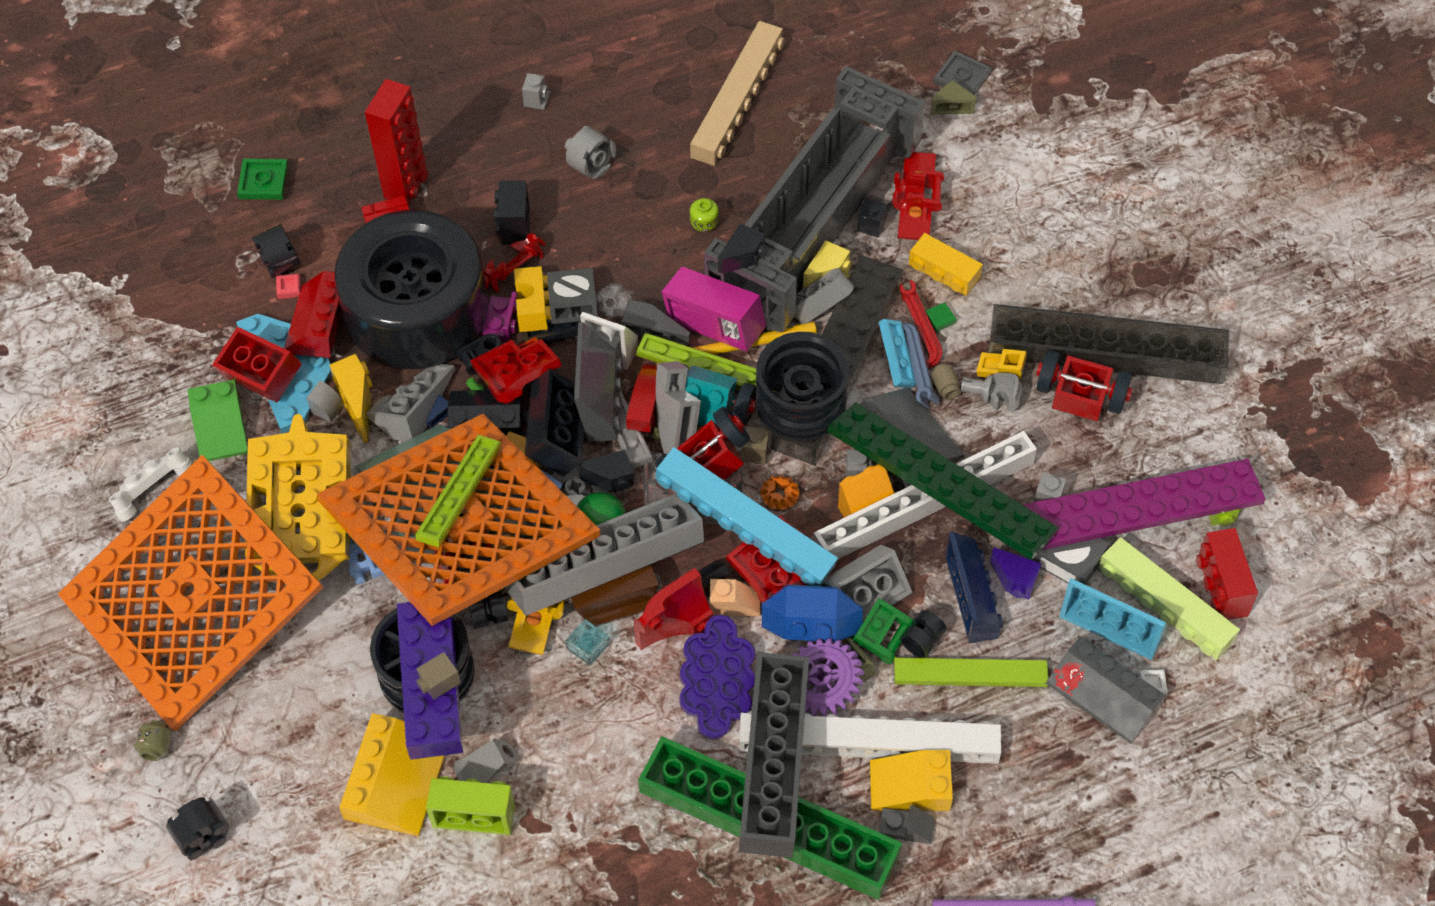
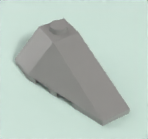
M440 364L425 369L414 376V382L407 386L401 385L396 388L397 393L390 398L384 396L378 400L366 413L367 417L394 440L407 441L421 434L426 429L429 414L438 395H443L455 371V366Z

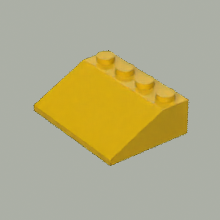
M372 713L339 806L343 819L419 836L427 814L426 805L431 778L438 779L445 755L410 760L406 748L404 721Z

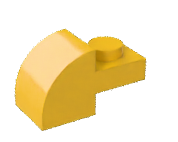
M1003 349L1002 354L982 352L976 369L977 376L987 377L988 375H993V373L1015 374L1020 380L1027 353L1026 351Z

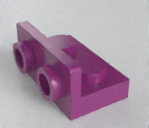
M512 291L511 298L491 296L487 319L482 330V337L486 334H495L499 337L500 341H510L512 333H516L517 320H515L517 315V292Z

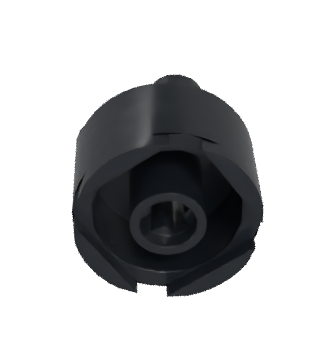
M281 224L252 237L256 248H262L259 250V255L264 265L270 264L266 267L272 278L301 265Z
M204 797L194 799L177 810L179 815L174 820L170 817L166 823L168 833L181 853L187 856L189 860L197 859L211 847L215 849L222 846L227 840L225 835L229 830V823L214 800L209 798V801H206Z

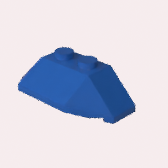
M786 585L769 599L762 602V628L787 640L817 641V639H822V641H826L828 638H831L833 642H836L837 640L856 635L862 625L863 607L838 587Z

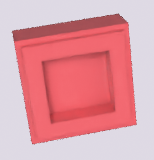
M299 274L276 276L278 299L299 297L301 291V278Z

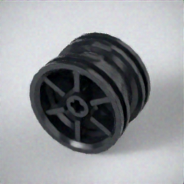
M800 331L784 334L767 344L757 361L756 409L762 423L772 433L784 439L801 442L817 440L830 434L827 432L829 424L846 411L849 365L842 349L823 335Z
M397 608L384 616L376 626L371 637L370 654L384 697L394 708L404 713ZM454 614L453 627L456 665L461 682L458 685L460 703L469 693L473 684L475 667L467 631L462 620ZM399 656V658L392 661L393 657Z

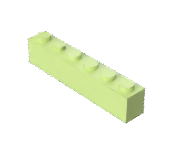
M1120 537L1102 555L1098 568L1101 569L1106 577L1115 580L1125 592L1133 594L1138 598L1144 607L1152 609L1164 622L1169 625L1171 624L1179 630L1185 639L1193 641L1204 654L1218 660L1235 642L1240 631L1238 627Z

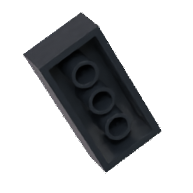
M549 368L532 382L525 456L564 477L582 462L584 427L574 400L575 383Z

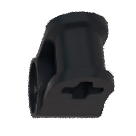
M486 334L476 341L464 345L457 351L456 357L464 363L468 375L478 374L470 360L492 350L490 348L494 349L500 346V339L495 334Z

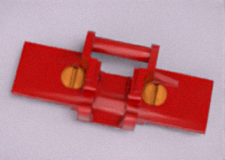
M913 152L909 158H904L903 179L900 178L899 172H896L894 175L895 192L892 195L893 207L900 211L897 239L919 240L924 233L930 235L931 212L942 210L941 188L945 176L942 172L935 171L936 154ZM925 188H932V199L924 198Z

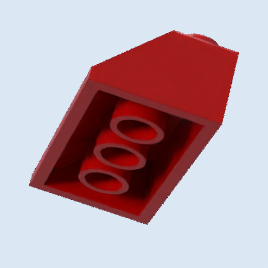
M322 271L302 285L284 349L292 354L331 357L342 317V309L335 287V272Z

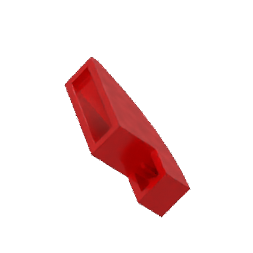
M645 363L639 372L626 417L628 430L651 432V427H655L657 423V365Z

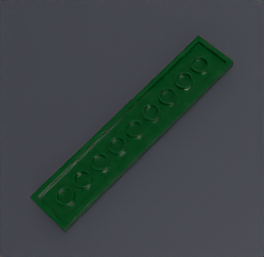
M857 402L828 426L827 432L1030 560L1057 534L1059 527Z

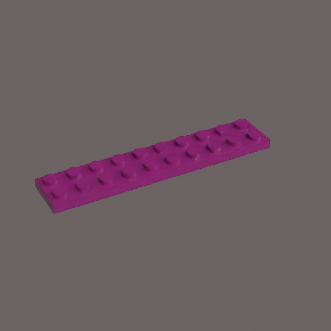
M1248 458L1023 504V506L1059 527L1057 534L1042 549L1045 550L1262 505L1266 499Z

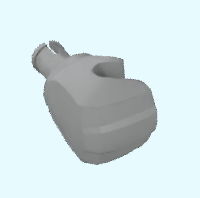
M993 373V375H988L984 381L963 377L961 392L982 395L983 402H990L996 411L998 410L999 400H1003L1008 407V411L1014 412L1020 404L1023 388L1015 374Z

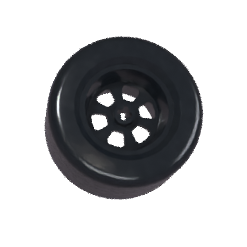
M413 209L390 212L362 225L348 238L339 252L335 265L334 279L345 324L356 346L371 359L383 365L399 369L430 368L456 358L457 351L461 347L474 342L480 335L488 314V294L481 254L470 233L451 218L425 210ZM424 291L430 292L422 297H418ZM400 296H406L410 299L402 300L398 298Z

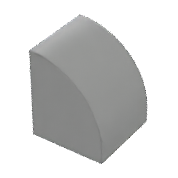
M319 381L307 396L311 413L329 422H332L344 406L338 393L322 381Z

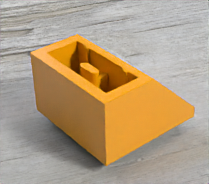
M881 465L869 466L862 473L848 476L839 483L838 509L844 518L894 494L886 469Z

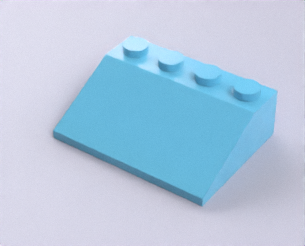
M1072 578L1068 582L1059 616L1151 661L1168 626L1166 622Z

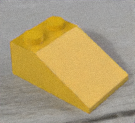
M356 354L329 366L336 391L341 397L354 426L365 444L369 440L370 419L366 413L371 409L372 399L369 388L373 387L368 376L369 371L365 362H360Z
M920 750L870 760L871 811H882L883 808L909 811L910 805H914L922 811H950L952 804L950 750Z

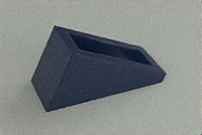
M440 394L427 419L428 429L435 427L448 416L449 402Z

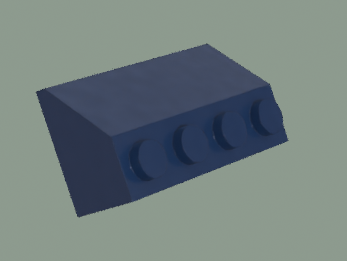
M951 532L948 536L945 558L968 642L970 644L998 639L1000 629L1003 628V620L1001 614H997L995 609L997 599L995 592H991L989 588L991 578L989 571L984 570L983 563L985 558L982 548L978 549L975 539Z

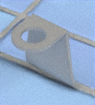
M492 739L468 756L455 761L454 771L458 781L476 779L481 783H489L505 763L515 764L518 761V754L508 742ZM503 747H506L511 752L512 758L506 755Z

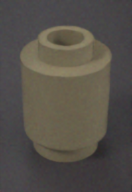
M946 364L936 366L931 373V377L939 395L944 400L958 397L961 393V385L953 366Z

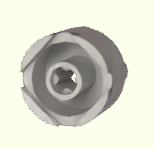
M584 126L582 130L573 138H569L565 143L567 164L586 177H592L593 179H597L607 172L611 166L609 164L610 158H614L616 154L614 141L589 126Z

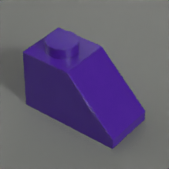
M994 547L990 564L1004 590L1016 598L1029 600L1039 576L1041 563Z

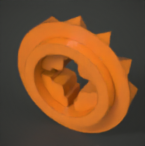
M782 474L776 477L771 475L767 481L763 482L760 489L761 499L765 505L772 509H788L798 500V484L791 477L787 478ZM776 486L781 490L785 489L784 498L780 493H775Z

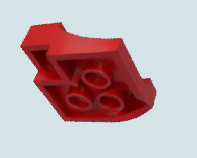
M536 337L518 346L513 340H510L470 360L474 370L487 384L494 398L498 402L510 403L515 398L521 396L523 387L527 383L539 378L549 368L554 370L562 366L555 353L542 339L538 340Z
M781 514L778 516V518L789 524ZM743 542L726 556V560L754 589L761 602L769 599L786 585L808 586L801 580L800 576L794 572L790 573L784 570L778 561L762 555L753 544L749 545Z
M695 568L657 592L648 602L642 616L634 620L635 643L640 650L669 637L704 633L705 625L710 618L714 617V613L710 609L705 597L701 575Z

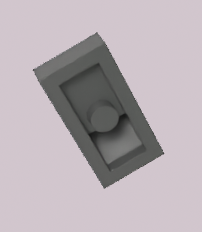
M910 805L909 812L883 808L879 833L893 839L932 844L935 818L914 805Z

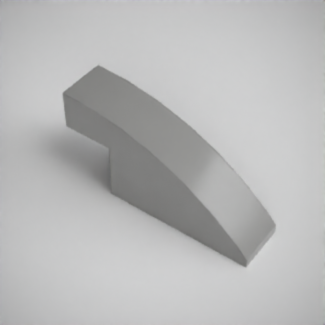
M678 361L657 363L656 413L664 454H668L673 447L678 448L697 431L701 401L685 391L688 368Z

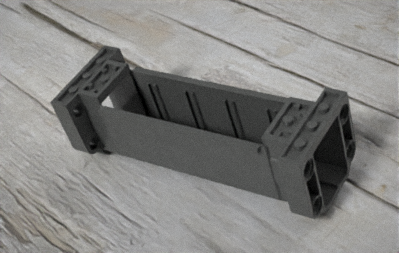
M846 66L836 79L835 108L830 111L745 224V226L765 234L767 250L764 257H759L754 266L722 274L718 272V256L727 243L715 238L704 252L705 275L760 295L766 321V327L763 331L774 330L776 332H784L795 317L796 293L804 283V272L825 240L831 243L835 241L881 178L893 157L909 158L920 144L925 102ZM861 120L883 129V134L879 132L880 129L874 130L865 126Z

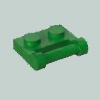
M878 598L853 638V641L877 655L884 663L892 664L895 652L901 644L900 637L908 626L912 625L913 619ZM896 621L900 626L887 648H885L880 643L892 623Z

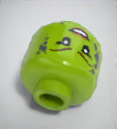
M708 198L694 201L690 206L691 225L696 230L702 232L713 230L719 222L718 205Z

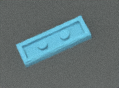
M881 320L879 326L894 387L912 388L916 386V380L901 321Z

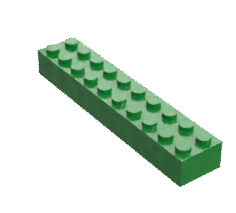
M661 736L638 779L639 792L740 838L746 773ZM798 797L793 857L784 858L880 900L901 854L902 842Z

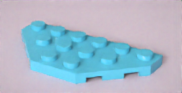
M255 314L236 321L238 327L282 348L285 346L291 325L261 314ZM293 354L302 363V366L277 403L268 399L281 433L290 431L295 414H300L305 423L308 420L310 407L307 396L319 381L326 383L332 376L328 358Z

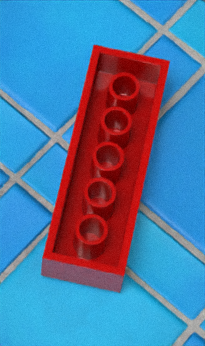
M385 79L365 110V116L384 199L389 200L405 195L409 205L411 200L416 198L421 183L425 182L428 177L422 148L423 143L420 138V128L417 123V113L415 112L411 87Z

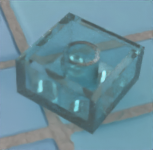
M586 619L565 640L566 649L589 666L610 644L609 636Z

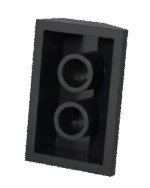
M490 390L451 391L448 403L449 429L484 414L505 436L509 431L522 436V395L510 403L498 402Z

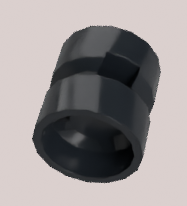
M501 590L469 606L474 630L487 627L491 621L494 624L509 621Z
M922 610L915 617L912 625L908 626L901 635L900 641L911 654L919 658H926L934 648L935 643L939 642L946 633L947 628L937 615L930 611Z

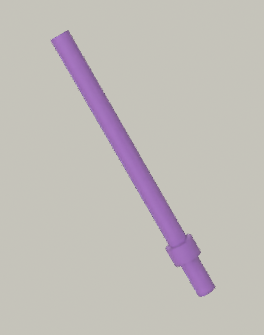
M1062 896L1061 899H932V906H1096L1095 899H1074L1073 896Z

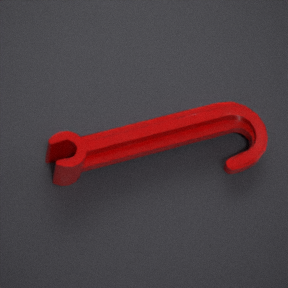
M910 280V290L908 291L904 289L903 284H900V295L902 301L906 303L929 354V358L926 360L929 369L935 367L941 361L943 355L942 348L919 299L916 284Z

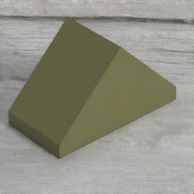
M952 80L932 97L931 115L974 114L976 96Z

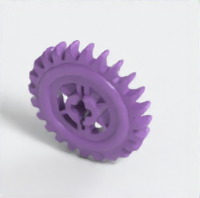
M828 638L825 643H823L822 639H817L816 645L809 641L808 648L800 646L799 654H791L809 657L808 669L813 666L810 673H808L807 685L813 684L814 688L812 691L807 689L805 713H809L811 710L812 716H818L819 711H821L823 717H826L828 710L831 709L833 714L837 715V706H840L845 711L847 710L844 703L845 700L854 704L851 693L860 695V691L855 685H864L862 679L857 677L859 675L863 676L864 671L861 668H857L862 666V662L856 659L858 654L855 651H851L850 645L843 646L841 640H837L833 644L831 638ZM820 661H827L826 664H814ZM832 663H835L839 669L831 670Z

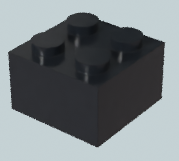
M526 180L499 181V190H495V204H497V208H494V222H496V235L501 236L502 245L524 241L529 234L530 224Z

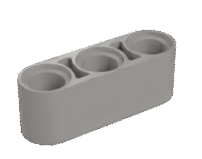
M839 268L829 271L796 294V320L800 324L810 322L846 298L852 292L854 285Z

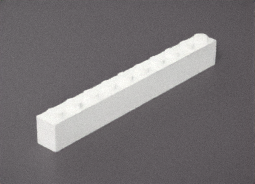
M1023 431L956 464L989 485H992L1033 465L1037 448ZM911 485L814 532L813 541L840 559L946 506Z
M752 711L741 713L739 752H748ZM805 713L802 755L884 758L920 750H950L951 762L999 764L1001 756V725L989 721L978 724L968 723L964 720L942 722L939 719L916 721L913 718H904L902 720H890L888 717L866 719L862 716L843 718L833 714L821 717Z

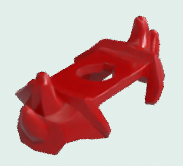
M530 233L524 241H518L510 245L519 254L508 263L501 262L495 269L493 259L489 260L484 269L486 288L488 289L490 284L493 290L499 292L498 281L505 280L508 274L532 256L538 255L542 259L544 255L539 245L546 246L545 242L534 233Z

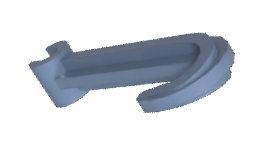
M904 323L902 328L918 388L916 399L929 409L928 400L930 399L938 405L939 397L933 391L920 334L913 325Z

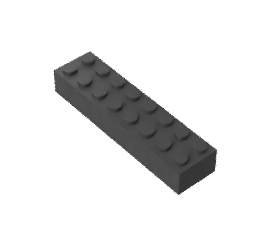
M765 652L757 653L738 850L740 853L793 857L809 657Z

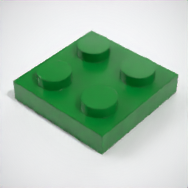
M243 159L237 191L238 198L283 200L288 171L287 159Z

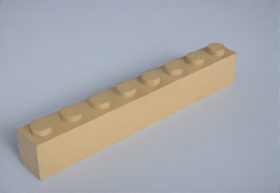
M762 21L758 22L690 143L692 159L715 166L718 159L723 158L727 143H731L734 137L736 126L739 127L741 125L743 114L749 110L753 95L756 96L758 94L761 81H764L768 75L769 66L774 65L778 50H782L784 46L783 28Z

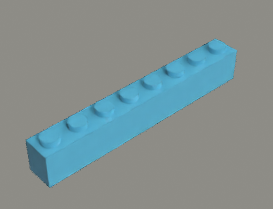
M675 447L671 449L657 467L655 479H657L659 485L665 489H672L682 501L686 503L691 502L698 507V510L703 515L716 519L722 528L728 531L732 530L738 534L744 543L753 544L762 555L778 561L784 570L790 573L794 572L800 576L806 585L821 586L835 567L838 557Z

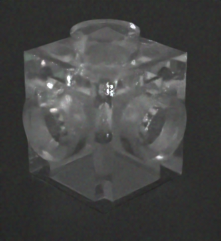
M610 283L603 287L602 290H599L596 303L599 304L598 311L605 312V316L618 318V315L624 316L629 299L632 300L634 291L623 289L621 284Z

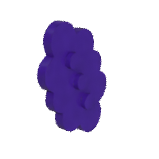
M716 615L710 618L705 625L704 633H695L689 636L683 647V656L686 662L679 671V679L685 686L680 692L679 705L685 713L697 717L699 732L705 738L711 740L724 737L730 729L731 721L740 720L741 713H747L751 710L752 699L748 692L753 688L755 682V674L750 668L754 662L755 649L747 639L737 637L735 622L725 615Z

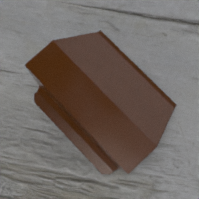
M647 565L572 596L571 599L575 610L584 618L587 626L594 628L644 613L648 602L658 587V582L652 566Z

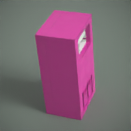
M681 267L662 290L667 314L679 325L746 352L766 327L759 294L691 269Z

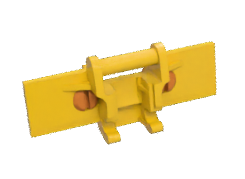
M511 598L507 603V608L517 612L508 648L543 655L551 621L562 617L564 600L525 616L513 598Z

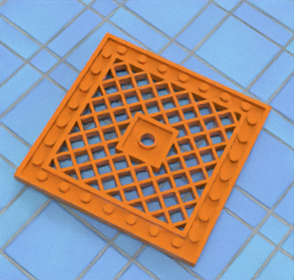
M484 414L317 493L320 504L431 626L600 537V529ZM477 435L501 441V448L490 466H495V468L487 469L483 478H491L492 481L479 482L461 511L464 516H458L441 546L438 548L417 541L416 538H410V535L416 534L421 526L413 525L414 521L423 522L444 490L441 488L442 485H447L451 477L444 476L445 473L454 474L459 466L448 464V460L461 463ZM428 471L440 472L439 475L427 474ZM497 479L507 480L509 484L496 483ZM407 481L419 482L418 485H411L406 483ZM424 483L437 485L436 488L424 486ZM476 490L489 491V494L476 493ZM386 491L398 492V495H387L385 493ZM494 492L507 493L506 497L493 495ZM403 494H415V498L403 497ZM511 494L524 495V498H513ZM421 495L433 497V500H426L420 498ZM365 501L377 503L376 506L364 505ZM382 504L394 505V509L382 507ZM491 504L504 506L503 509L490 508ZM400 506L412 507V510H401L399 508ZM508 507L521 508V512L508 510ZM422 508L423 512H417V509ZM526 509L539 510L538 514L528 513ZM379 516L391 518V520L382 521L378 520ZM494 518H500L501 520L500 522H495ZM396 519H404L409 521L408 524L396 522ZM505 520H516L518 524L505 523ZM523 521L536 523V526L523 525ZM541 524L554 525L553 529L540 526ZM485 530L498 531L497 535L484 534ZM401 532L405 533V536H393L392 533ZM502 533H514L515 537L502 536ZM520 534L533 536V540L520 538ZM464 541L477 542L476 546L464 545ZM482 543L495 544L494 548L481 547ZM500 545L511 546L513 548L511 551L499 549ZM407 547L420 548L419 552L406 551ZM425 549L438 551L437 555L424 553ZM443 551L456 553L455 557L443 556ZM461 554L474 555L473 559L460 558ZM479 556L491 557L492 559L490 562L478 560ZM421 563L434 564V567H421ZM439 566H452V570L439 569ZM457 568H469L470 573L457 571ZM436 578L447 579L449 583H436Z
M201 455L79 572L58 595L172 730L177 731L324 586L210 461ZM195 501H203L202 511H194ZM211 502L218 510H210ZM201 517L200 528H192L193 518ZM209 517H218L217 527H208ZM177 518H185L184 528L176 529ZM225 518L232 526H225ZM216 533L215 544H206L207 534ZM224 533H232L231 543H223ZM191 534H200L199 544L190 545ZM240 534L247 542L239 543ZM167 535L166 546H158L159 536ZM175 535H183L182 545H174ZM238 549H247L246 559L237 560ZM207 550H214L213 561H205V552ZM222 550H230V560H221ZM189 551H198L197 559L192 555L189 556ZM256 551L262 559H254V552ZM165 552L164 563H156L157 553ZM173 552H181L180 562H172ZM141 553H149L148 563L140 564ZM262 565L261 576H252L253 566ZM237 566H245L244 577H236ZM204 567H212V574L210 575ZM220 567H229L228 577L219 578ZM269 567H271V569L277 575L269 576ZM155 569H163L162 580H154ZM131 570L130 580L122 581L123 571ZM139 570H147L146 580L138 581ZM260 582L259 593L250 594L251 583ZM268 582H277L276 593H267ZM235 583H243L242 594H234ZM219 584H227L226 594L220 595L224 590ZM194 585L193 593L185 596L186 587ZM153 586H158L154 591L160 597H152ZM129 587L128 597L119 598L120 589ZM137 587H145L144 597L136 598ZM105 588H112L111 599H103ZM266 599H272V600L266 605ZM233 600H242L241 611H232ZM250 600H258L257 611H249ZM216 601H225L224 612H215ZM151 603H159L158 614H150ZM121 604H127L125 615H117L118 606ZM135 604H143L142 615H134ZM103 605H110V612ZM167 606L174 612L173 614H166ZM240 617L239 629H230L231 618ZM248 617H253V618L247 623ZM215 618H223L222 629H214ZM198 619H207L206 630H197ZM157 620L156 631L148 632L149 621ZM165 620H174L172 631H164ZM124 621V630L117 622ZM133 621H141L140 632H132ZM181 622L186 626L189 625V630H181ZM221 635L220 647H212L213 636ZM229 635H235V636L229 641ZM188 636L187 648H179L180 637ZM196 636H205L204 647H195ZM163 637H172L171 648H162ZM131 638H139L138 646ZM147 638H155L154 649H146ZM203 653L202 665H193L194 654ZM170 654L168 666H160L161 655ZM178 654H186L185 665H177ZM145 655H153L152 663ZM184 671L183 683H175L176 672ZM192 671H198V672L192 677ZM160 672H168L167 680Z

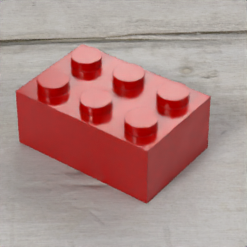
M237 326L212 366L224 378L228 380L235 379L237 384L277 403L302 366V363L290 351Z
M1236 528L1207 532L1203 543H1201L1199 554L1196 556L1198 568L1203 571V583L1206 591L1210 592L1211 607L1227 620L1248 617L1257 598L1258 591Z

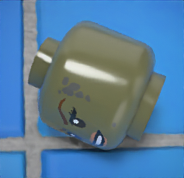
M153 720L150 723L143 724L138 730L135 750L145 760L158 761L166 756L169 751L172 732L161 721Z

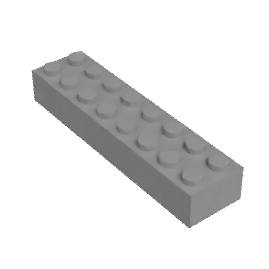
M677 493L596 525L600 529V537L504 588L525 616L704 542L702 518L689 503L682 501Z

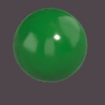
M604 492L589 494L577 504V507L595 525L627 513L619 499Z

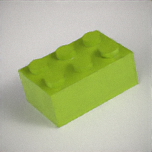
M442 776L439 779L431 778L426 809L432 828L511 835L515 803L511 785H507L504 782L494 781L490 784L481 783L476 779L458 781L451 777Z

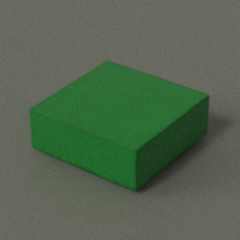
M945 302L925 310L935 332L956 324V317Z

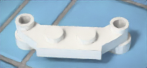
M175 447L167 453V456L146 462L143 465V469L127 477L123 484L118 487L120 490L109 498V502L115 509V515L121 522L132 518L137 510L131 502L171 470H174L177 476H180L193 464L189 457L184 456L179 447Z

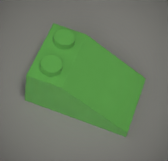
M235 379L187 389L199 457L203 455L209 461L248 454L241 397Z

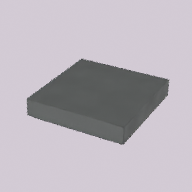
M954 50L933 78V83L943 88L953 80L975 95L991 74L992 67Z

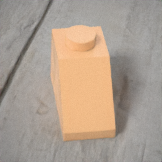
M710 579V609L714 615L760 616V600L752 587L737 580Z

